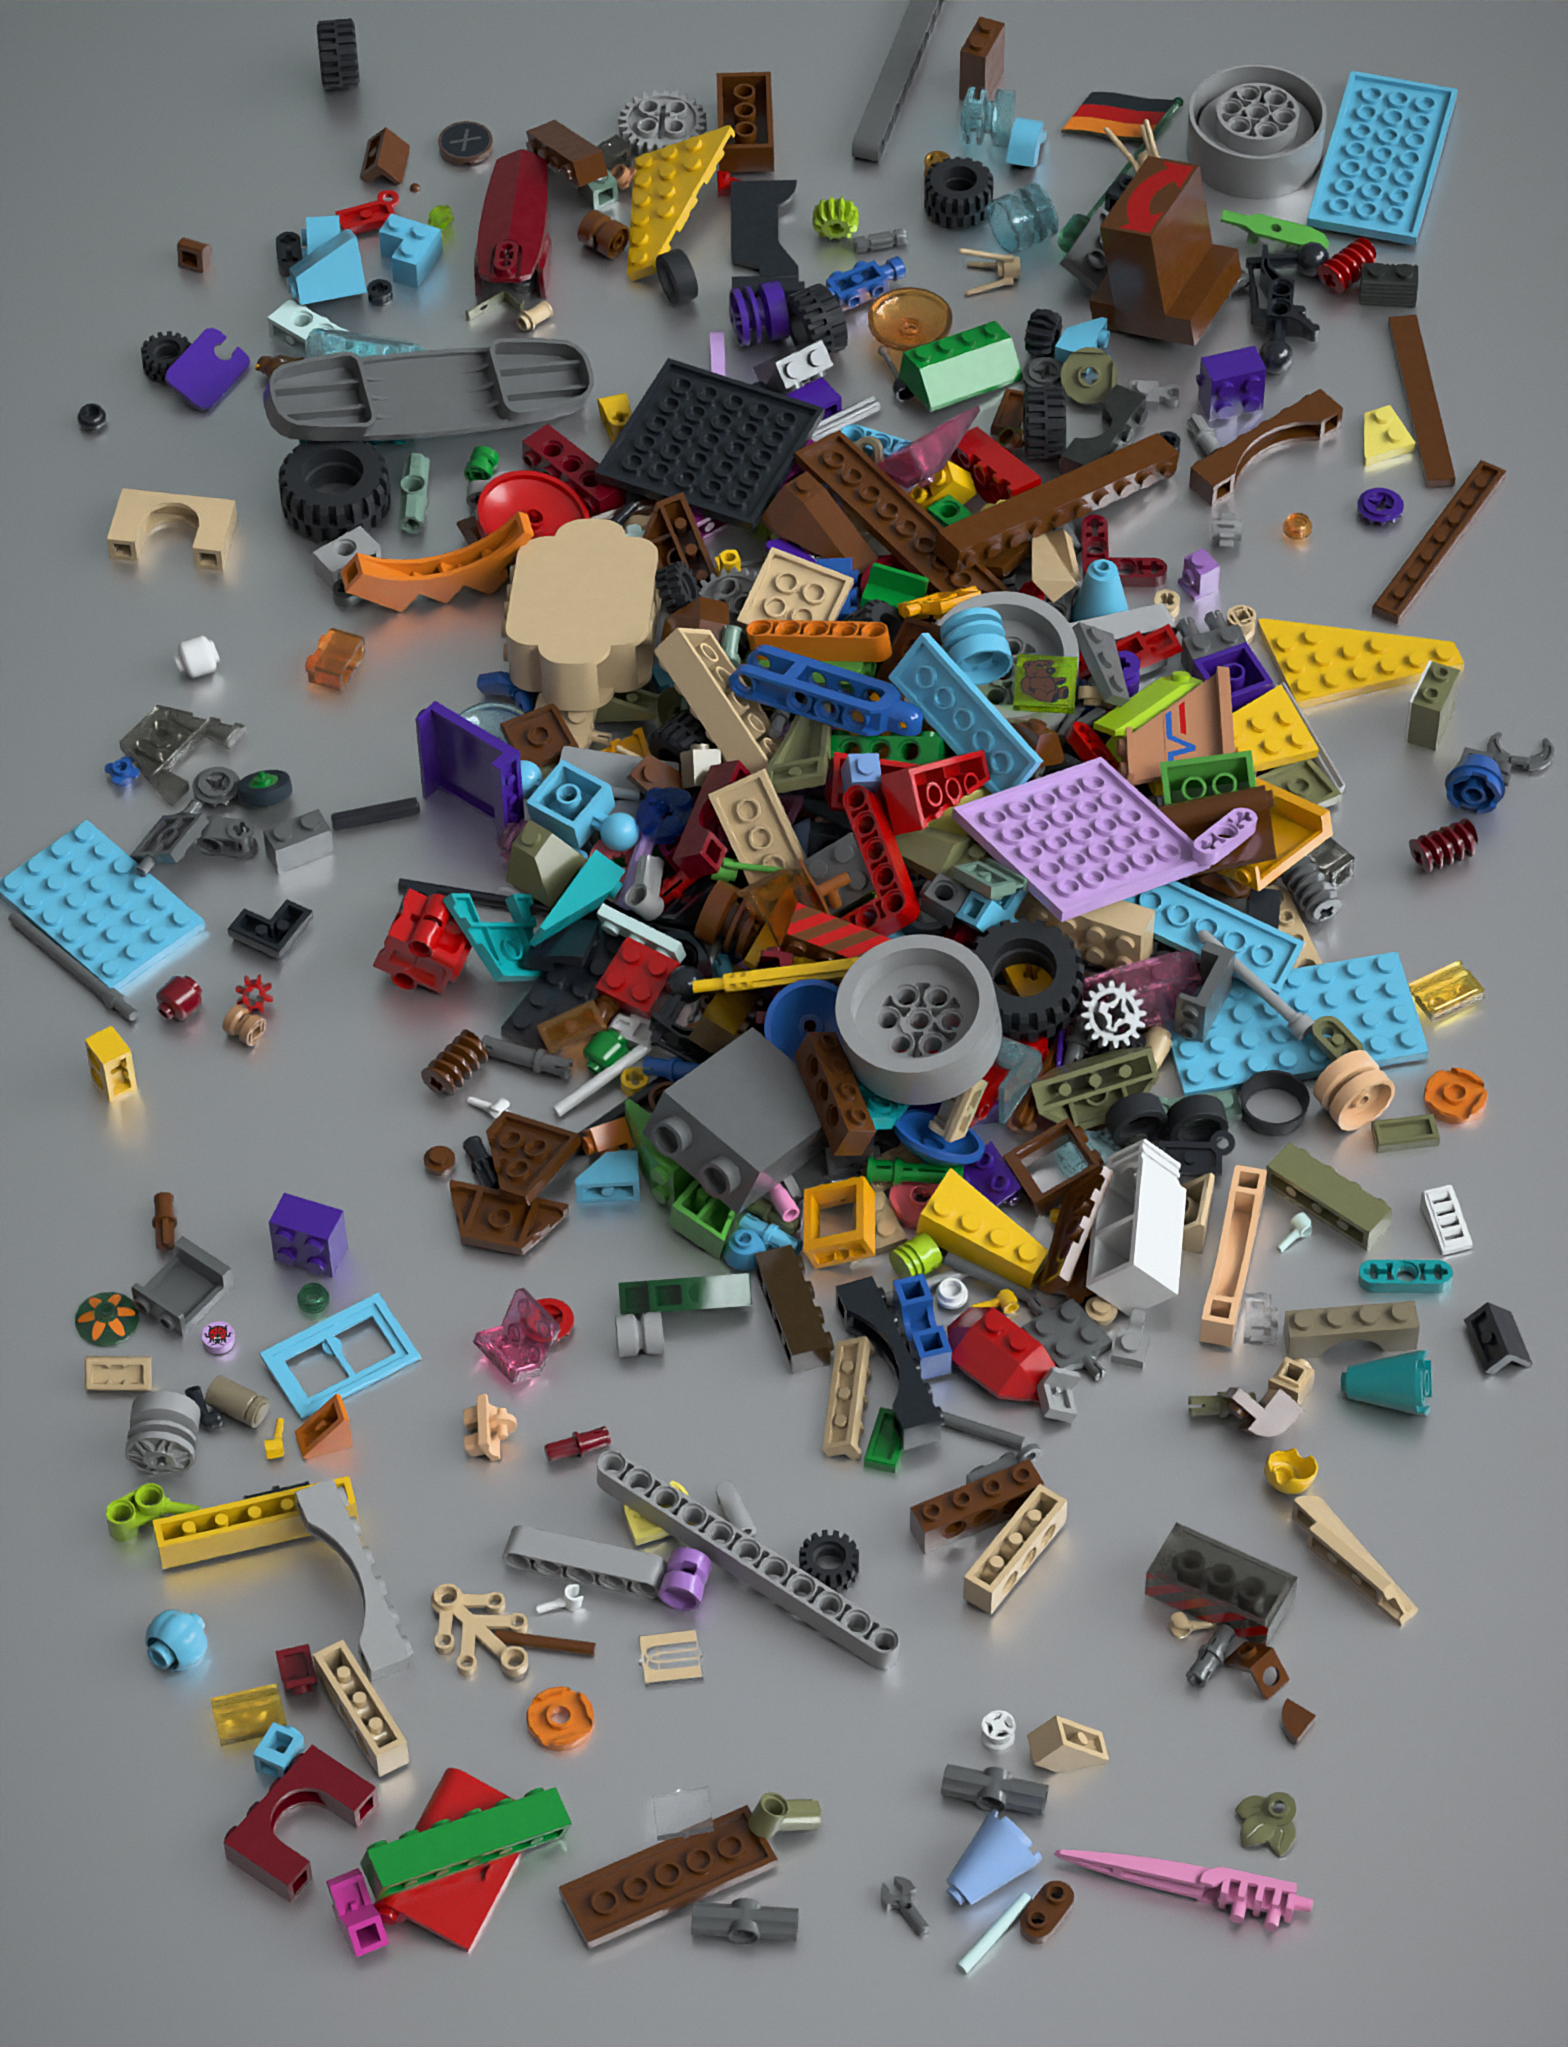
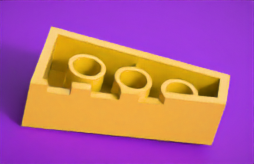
M951 1168L921 1212L915 1232L916 1235L921 1232L928 1234L937 1246L1030 1290L1042 1270L1049 1252Z

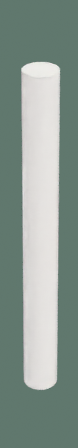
M650 1037L622 1056L612 1066L604 1069L552 1107L558 1117H561L658 1046H651L649 1044Z

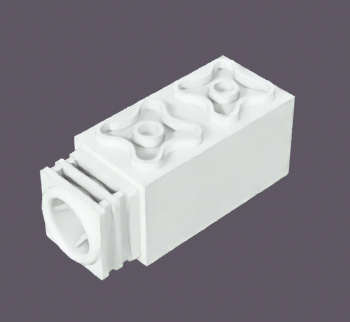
M1146 1139L1106 1157V1167L1114 1171V1174L1091 1227L1086 1287L1129 1317H1131L1133 1308L1146 1310L1178 1295L1186 1202V1189L1179 1185L1178 1181L1180 1178L1178 1170L1181 1168V1164Z

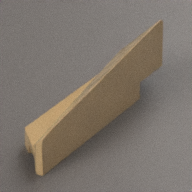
M1065 530L1045 532L1037 538H1032V581L1054 603L1075 587L1076 582L1081 579L1072 538Z
M1298 1496L1294 1499L1292 1519L1308 1532L1307 1547L1400 1627L1418 1612V1608L1322 1498L1319 1496Z

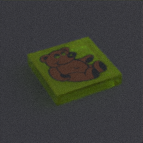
M1017 654L1013 711L1074 714L1078 657Z

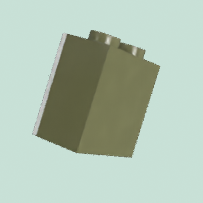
M1429 660L1409 701L1405 742L1436 751L1455 711L1460 677L1459 669Z

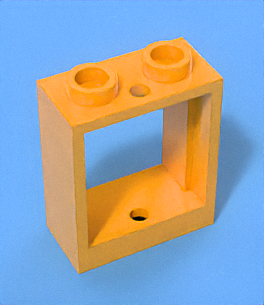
M864 1176L851 1177L847 1180L820 1184L816 1187L804 1189L803 1252L815 1269L875 1256V1192ZM856 1202V1230L820 1238V1210Z

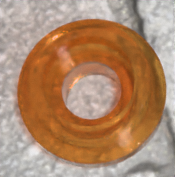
M1293 513L1284 521L1283 531L1291 539L1302 540L1309 537L1312 533V523L1307 515Z

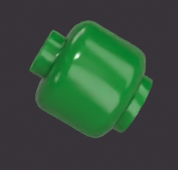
M612 1029L596 1032L583 1049V1056L587 1061L585 1067L591 1073L597 1075L604 1069L612 1066L629 1052L627 1040Z

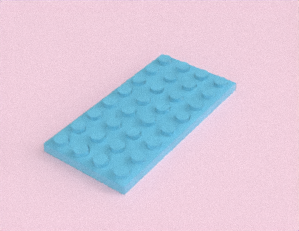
M1351 71L1307 217V226L1416 246L1456 103L1458 89Z
M1398 951L1291 970L1278 996L1296 1013L1308 1014L1314 1021L1322 1016H1333L1339 1019L1362 1043L1364 1051L1373 1058L1378 1067L1428 1059L1429 1050ZM1238 978L1233 979L1232 988L1203 1043L1185 1039L1180 1034L1174 1032L1176 998L1181 992L1197 997L1202 987L1193 985L1156 992L1155 999L1159 1007L1163 1028L1172 1034L1171 1040L1173 1044L1170 1053L1183 1097L1231 1089L1240 1091L1244 1083L1251 1076L1267 1070L1285 1071L1293 1074L1300 1080L1317 1078L1332 1063L1328 1056L1312 1040V1030L1302 1040L1296 1039L1289 1032L1288 1022L1251 987ZM1329 1034L1323 1035L1324 1037H1331Z

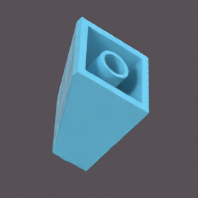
M350 229L343 230L290 267V276L286 277L288 292L292 298L297 299L300 305L367 293L358 240Z

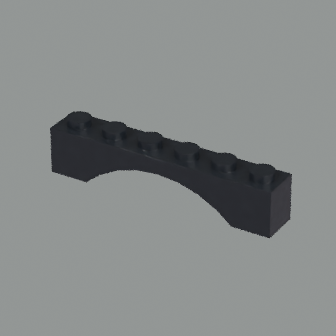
M872 1276L836 1286V1309L846 1330L860 1337L866 1336L873 1346L886 1358L895 1373L899 1387L892 1405V1427L903 1450L941 1440V1426L945 1424L943 1412L940 1406L935 1407L933 1403L931 1387L928 1382H923L921 1378V1368L918 1360L911 1358L908 1339L905 1334L900 1335L898 1331L896 1314L893 1310H888L887 1298L883 1288L877 1287Z

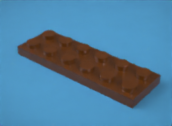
M748 1805L559 1886V1894L588 1949L777 1867L778 1859L767 1839L755 1835L748 1826V1819L752 1813Z

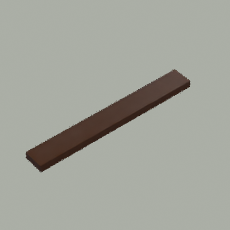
M1417 315L1389 317V331L1426 488L1455 485V473Z
M1480 460L1372 606V614L1395 624L1401 621L1506 478V470Z

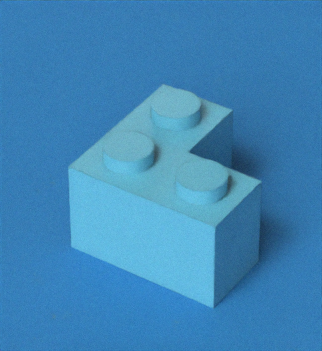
M390 214L379 230L381 256L391 259L393 281L419 289L443 254L441 229Z

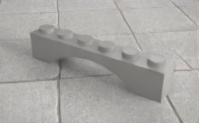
M333 1478L295 1492V1505L307 1533L322 1540L336 1551L349 1566L358 1583L363 1599L365 1617L358 1645V1654L370 1682L408 1668L409 1656L413 1654L411 1645L406 1636L401 1637L396 1627L400 1624L397 1612L393 1605L387 1606L384 1595L387 1594L385 1584L381 1576L375 1577L371 1565H374L372 1554L368 1546L362 1547L358 1536L361 1535V1529L356 1517H349L345 1506H348L349 1503L343 1487L337 1488Z

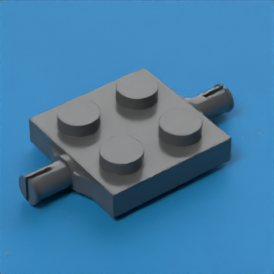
M191 799L186 808L179 813L163 815L132 852L130 857L139 864L135 868V872L140 877H146L152 867L157 864H175L181 861L190 845L201 837L202 831L209 821L203 813H197L202 808L200 801Z
M1034 1297V1300L1031 1299L1027 1303V1307L1032 1310L1037 1318L1024 1324L1021 1328L1042 1343L1056 1367L1071 1371L1086 1368L1095 1380H1099V1377L1100 1379L1103 1378L1106 1370L1100 1366L1096 1359L1099 1355L1112 1348V1339L1073 1298L1051 1309H1047L1038 1297Z

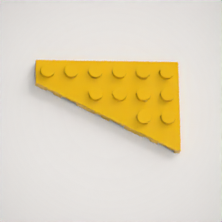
M730 125L635 157L634 168L636 173L633 175L627 275L631 281L657 273L656 258L671 249L669 242L675 232H680L687 221L691 209L694 208L698 201L696 197L702 185L708 184L717 163L725 154L723 147L727 140L735 136V131Z
M1266 618L1257 620V629L1280 678L1287 685L1300 709L1418 682L1429 660L1459 669L1460 671L1464 669V661L1455 643L1452 641Z

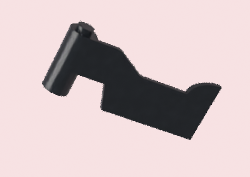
M797 180L731 181V261L734 264L758 269L760 272V276L732 277V289L739 288L742 296L743 287L750 286L755 297H757L758 284L777 280L782 286L785 298L790 294L805 289V282L799 281L798 265L778 241V207L784 206L792 200L796 192Z

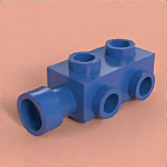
M898 256L886 260V263L881 266L875 260L868 263L860 261L849 271L844 273L841 271L833 272L826 280V287L834 295L842 312L888 294V281H897L906 277V268Z

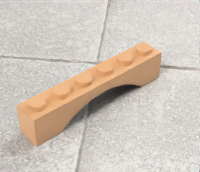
M1235 1165L1218 1255L1201 1319L1200 1342L1232 1347L1265 1194L1267 1170Z

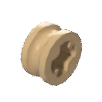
M1166 589L1155 594L1154 604L1165 603L1172 618L1179 613L1180 597L1176 592Z

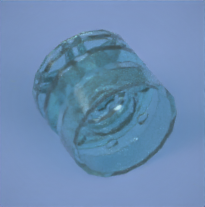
M969 86L961 111L963 143L971 144L973 132H977V145H982L985 133H989L992 146L1008 148L1015 119L1016 91L997 89L994 101H989L988 90L982 87L980 100L976 99V87Z
M1035 182L1016 189L1013 195L1009 193L990 201L988 205L987 215L993 235L999 245L1009 254L1019 253L1030 248L1033 242L1036 244L1041 243L1045 239L1056 236L1058 232L1059 222L1054 204L1047 192Z

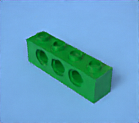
M843 730L831 732V758L834 752L849 754V751L855 746H859V754L878 753L881 748L888 747L889 754L885 758L886 760L919 765L946 758L947 743L936 732L923 731L920 732L919 736H904L890 732V736L876 735L868 737L850 735V732ZM913 747H918L917 757L914 760L908 761V751Z

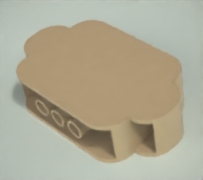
M607 519L574 520L561 526L555 536L534 538L525 546H521L517 552L515 566H510V583L512 584L507 585V601L509 602L504 603L505 620L501 621V637L506 638L507 642L503 647V659L509 663L512 683L525 691L542 692L543 699L547 704L553 703L557 706L558 710L563 711L594 710L607 704L614 693L630 692L646 685L652 677L655 655L653 650L656 648L662 600L659 598L658 593L660 591L656 589L655 584L658 566L657 547L647 539L625 536V531L621 525Z

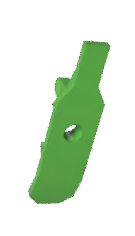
M1223 209L1220 222L1237 226L1246 231L1249 244H1257L1259 237L1284 243L1286 244L1285 248H1289L1290 245L1301 247L1308 242H1316L1323 245L1328 251L1329 241L1327 237L1312 227L1263 214L1247 216Z

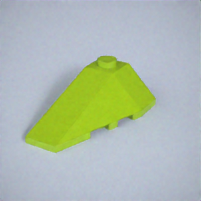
M1174 671L1172 675L1157 679L1129 698L1130 701L1122 707H1116L1094 722L1093 729L1112 736H1124L1126 727H1132L1133 733L1203 682L1191 677L1189 672Z

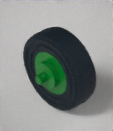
M263 770L242 778L237 784V791L242 804L251 807H263L279 803L288 798L292 793V783L290 776L285 771Z

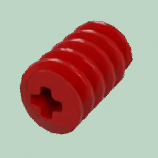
M1363 237L1357 238L1346 248L1340 250L1339 253L1334 254L1331 259L1326 260L1317 267V274L1320 280L1337 294L1344 292L1345 288L1351 287L1353 283L1360 280L1362 264L1364 262L1367 264L1370 262L1376 263L1375 247L1368 239Z

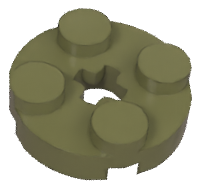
M1085 347L1075 351L1066 359L1061 369V383L1070 398L1080 404L1093 405L1100 403L1117 384L1118 372L1115 363L1109 355L1098 348ZM1087 368H1092V372L1098 376L1097 379L1092 380V384H1086V380L1081 378V373H1086Z

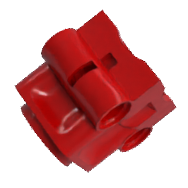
M409 888L402 903L403 908L397 912L384 941L385 947L379 951L372 965L390 974L391 980L396 986L406 990H413L420 984L442 994L447 982L452 984L456 982L472 945L444 904L443 899L446 896L431 894L427 897Z

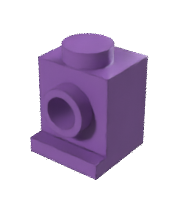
M1202 548L1184 557L1182 577L1178 579V584L1193 601L1205 597L1218 590L1220 565Z

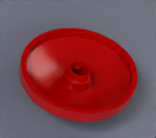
M529 470L507 472L491 480L482 490L475 509L476 526L482 539L503 526L518 511L528 514L534 533L531 540L538 537L555 536L558 529L568 522L578 519H590L585 503L570 486L548 474ZM517 555L513 558V560L510 563L514 565L516 564Z

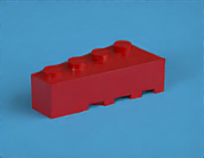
M978 426L948 440V460L970 472L976 492L987 504L996 505L999 500H1007L1041 485V477Z
M984 750L955 755L880 775L894 836L925 829L929 826L928 823L941 817L945 810L960 803L961 798L972 794L991 780Z

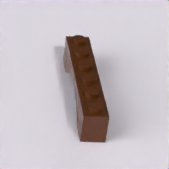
M1321 389L1316 390L1310 395H1305L1297 403L1282 409L1279 414L1267 421H1262L1251 431L1241 434L1236 440L1224 447L1218 448L1213 454L1203 460L1195 462L1190 467L1189 487L1209 505L1214 506L1234 493L1236 482L1242 471L1262 453L1287 443L1320 441L1340 429L1343 407Z

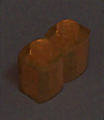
M331 628L326 635H322L316 652L313 655H309L305 664V671L308 672L309 682L340 692L343 691L349 683L353 671L357 669L364 657V637Z

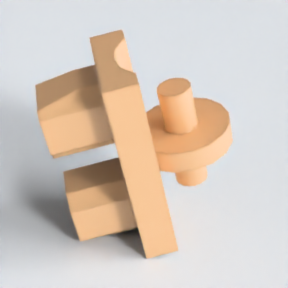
M487 1394L478 1395L477 1405L463 1410V1420L469 1430L478 1428V1433L464 1437V1448L471 1457L486 1454L491 1462L500 1460V1440H506L508 1434L516 1430L517 1420L513 1415L507 1414L506 1408H497L490 1405Z

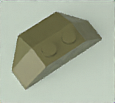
M1152 1047L1112 1050L1053 1068L1030 1082L1037 1112L1040 1115L1056 1123L1069 1118L1074 1127L1080 1125L1084 1130L1104 1124L1107 1111L1118 1100L1135 1093H1149L1153 1084L1155 1085L1159 1079V1073Z

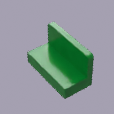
M874 562L870 569L860 606L862 607L870 600L879 599L880 601H886L898 611L897 604L926 595L929 579Z

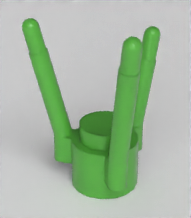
M724 857L718 873L710 874V879L717 882L718 880H723L729 883V880L735 882L738 869L784 874L786 870L774 866L739 863L738 859ZM739 889V897L744 899L748 893Z

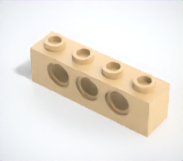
M1039 1484L964 1576L963 1598L991 1615L1065 1524L1067 1499Z
M342 1639L314 1653V1667L318 1680L378 1777L409 1763L406 1739L344 1640Z

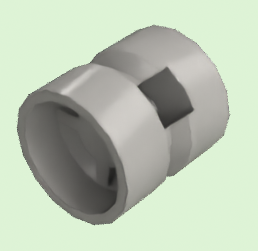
M661 1311L643 1313L640 1319H637L633 1314L615 1315L619 1357L637 1356L640 1349H643L646 1354L664 1353Z

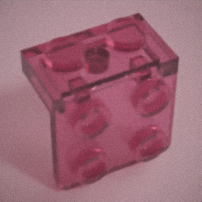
M521 1288L515 1291L501 1326L477 1332L473 1343L514 1384L542 1374L560 1332V1326L525 1288Z

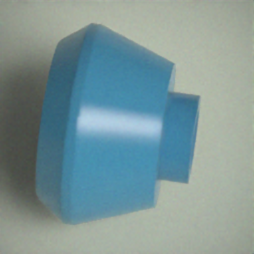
M741 1229L734 1232L724 1245L723 1257L732 1268L749 1271L755 1269L754 1254L767 1251V1248L756 1232L749 1229Z

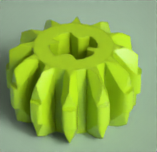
M830 196L829 200L821 199L820 203L814 206L812 225L814 230L818 232L819 237L827 236L829 241L833 238L841 241L842 237L851 238L852 233L857 232L859 211L853 205L852 200L844 201L843 196L839 199H834Z

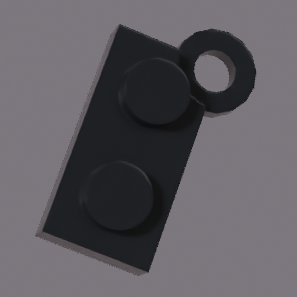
M1224 1130L1214 1133L1210 1142L1161 1140L1158 1142L1159 1149L1181 1164V1168L1178 1170L1180 1175L1204 1176L1208 1173H1212L1214 1176H1221L1222 1156L1232 1153L1235 1147L1233 1135ZM1220 1138H1225L1228 1141L1229 1145L1224 1149L1219 1148L1216 1144V1141Z

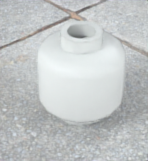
M202 635L181 642L178 645L179 654L174 656L179 671H186L187 675L192 679L214 672L217 666L216 663L220 662L213 640H207Z

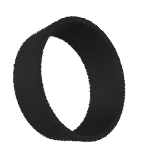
M1280 1070L1259 1072L1251 1076L1241 1089L1240 1100L1243 1117L1246 1123L1258 1133L1268 1136L1289 1134L1295 1131L1304 1120L1310 1102L1308 1089L1298 1077ZM1276 1088L1285 1090L1295 1096L1301 1105L1302 1112L1290 1121L1271 1123L1260 1120L1252 1115L1246 1108V1103L1256 1092L1263 1089Z

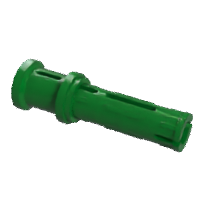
M870 1156L867 1159L866 1180L869 1184L872 1181L892 1182L893 1186L901 1185L902 1182L940 1184L950 1168L963 1178V1166L944 1167L934 1164L905 1163L900 1157H895L894 1160L874 1159L873 1156Z

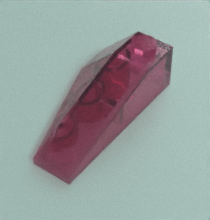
M977 405L956 415L926 435L914 440L907 447L887 456L876 465L894 482L905 488L916 484L922 488L935 480L933 475L944 468L980 412L979 406Z

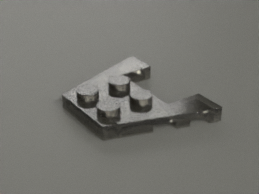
M156 705L119 743L121 751L132 759L135 767L139 769L164 800L173 807L190 789L188 781L173 774L170 770L204 737L230 750L246 734L245 725L235 722L234 725L221 723L219 718L209 717L206 720L194 717L192 712Z

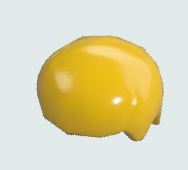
M1296 1448L1286 1451L1277 1450L1267 1457L1264 1475L1266 1480L1276 1490L1293 1496L1306 1491L1310 1487L1319 1467L1312 1455L1305 1458L1301 1457Z

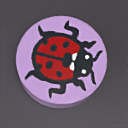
M215 1321L206 1325L202 1331L204 1348L212 1354L228 1352L235 1343L234 1330L231 1325L223 1321Z

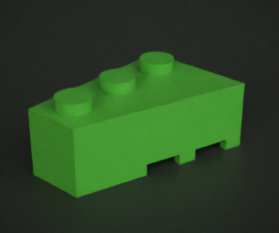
M695 1179L672 1205L668 1225L720 1260L736 1213L719 1198L709 1195L703 1189L700 1182Z

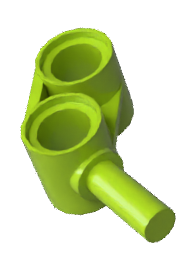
M147 1483L127 1495L112 1501L106 1508V1519L110 1536L116 1541L127 1542L136 1537L139 1527L143 1524L153 1526L152 1520L165 1518L167 1514L178 1515L200 1510L201 1506L170 1501L169 1497H165L164 1491L159 1485Z

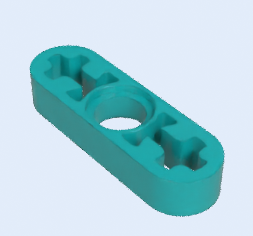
M1367 1260L1359 1268L1358 1284L1363 1290L1371 1293H1442L1451 1286L1453 1270L1447 1262L1442 1260ZM1407 1271L1414 1276V1279L1402 1281L1396 1275L1399 1272ZM1387 1272H1391L1390 1280H1387ZM1369 1273H1375L1377 1279H1371ZM1420 1273H1424V1280H1420ZM1434 1273L1440 1274L1442 1279H1436Z

